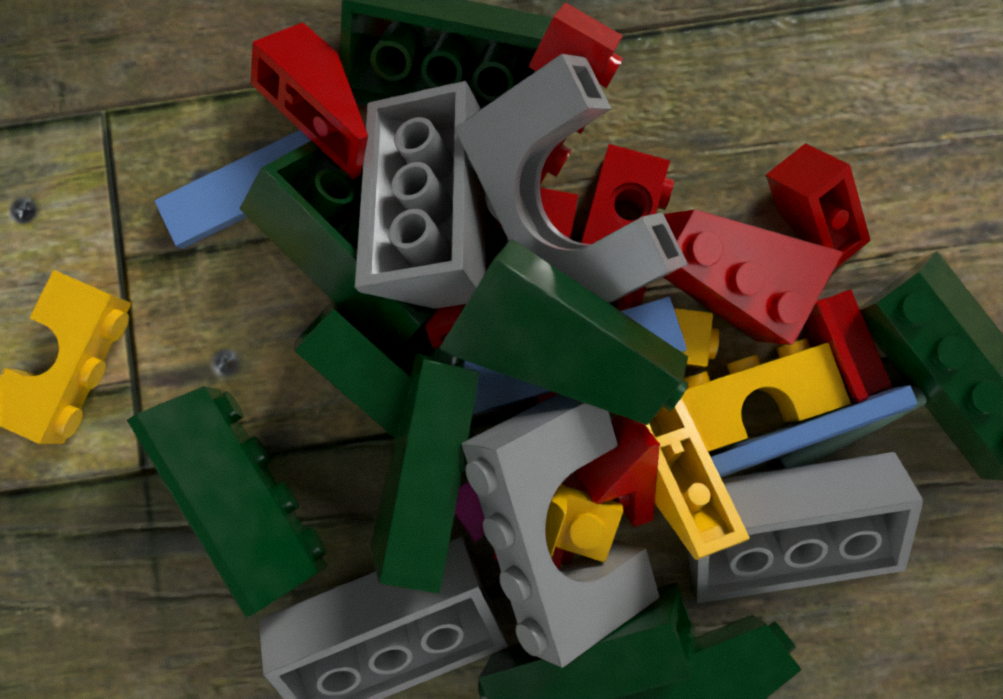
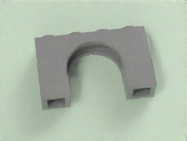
M561 54L456 126L455 131L467 153L470 168L476 172L486 192L485 201L491 214L500 221L508 240H515L611 304L688 265L663 212L643 216L593 244H583L567 238L548 219L540 196V178L547 157L555 146L566 137L611 110L587 58Z
M557 394L461 443L468 463L466 466L467 479L478 495L485 518L483 521L484 533L490 544L494 547L501 569L500 584L504 593L511 601L518 623L516 635L526 652L563 668L659 598L646 548L613 540L605 563L582 555L559 569L553 563L547 548L545 536L547 512L560 484L577 469L618 446L609 411Z

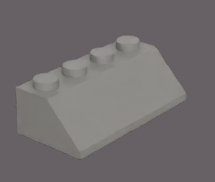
M466 81L368 103L366 119L368 140L363 162L355 288L359 292L435 309L467 304L486 273V192L476 172L470 168L467 153L455 131L456 126L481 110Z
M895 452L722 479L724 486L750 539L698 560H695L686 548L697 604L906 571L924 500Z
M463 536L449 542L439 594L379 584L377 574L373 572L259 619L263 675L283 699H383L508 647L478 567Z

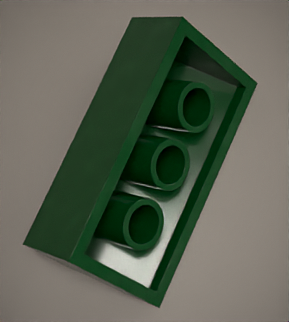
M342 0L340 61L356 103L368 105L369 102L466 81L482 109L536 72L528 66L553 17L469 0Z
M309 141L263 166L239 209L392 359L426 328L425 324L439 308L433 309L365 294L355 288L363 167L361 176L352 179L316 144Z
M936 251L860 306L859 309L871 337L908 385L911 387L917 386L923 391L927 399V403L924 404L979 477L981 479L1003 481V334L939 252Z
M203 386L139 412L127 419V422L245 618L248 619L326 568L328 565L323 556L327 554V549L316 530L311 526L305 529L295 513V510L299 508V503L292 490L284 481L277 483L268 469L267 465L272 461L263 443L256 436L249 438L239 420L244 418V414L236 399L228 391L222 393L220 389Z

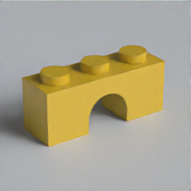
M53 270L29 319L41 323L53 331L59 345L57 359L53 366L41 375L29 371L4 368L0 377V427L38 444H64L66 439L76 432L82 421L83 411L81 408L89 391L94 389L104 376L106 370L104 360L112 343L117 341L127 328L129 321L127 312L132 303L81 280Z
M805 338L794 342L793 345H784L776 348L779 358L760 364L758 355L729 363L727 368L730 375L710 381L707 371L684 378L689 384L682 399L707 451L748 438L742 422L741 410L744 400L754 390L763 391L776 401L784 422L802 421L850 405L851 402L829 342L811 348L808 339Z

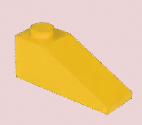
M681 398L670 412L661 408L649 424L646 425L660 443L655 493L656 506L695 560L749 540L750 537L683 399Z

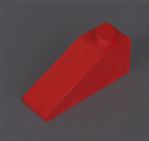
M304 22L252 41L250 84L352 179L361 176L368 134L338 53Z

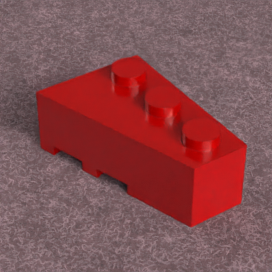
M696 209L664 214L688 265L663 278L756 342L793 345L843 252Z

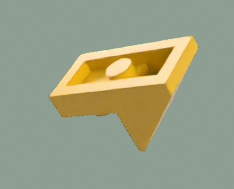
M560 484L550 502L546 517L545 536L550 557L552 558L555 547L605 563L623 514V504L612 500L596 504L587 492Z

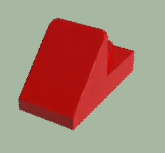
M617 415L612 421V426L618 446L577 469L574 473L593 502L598 504L612 500L623 504L624 514L632 526L637 527L653 521L660 443L645 424Z

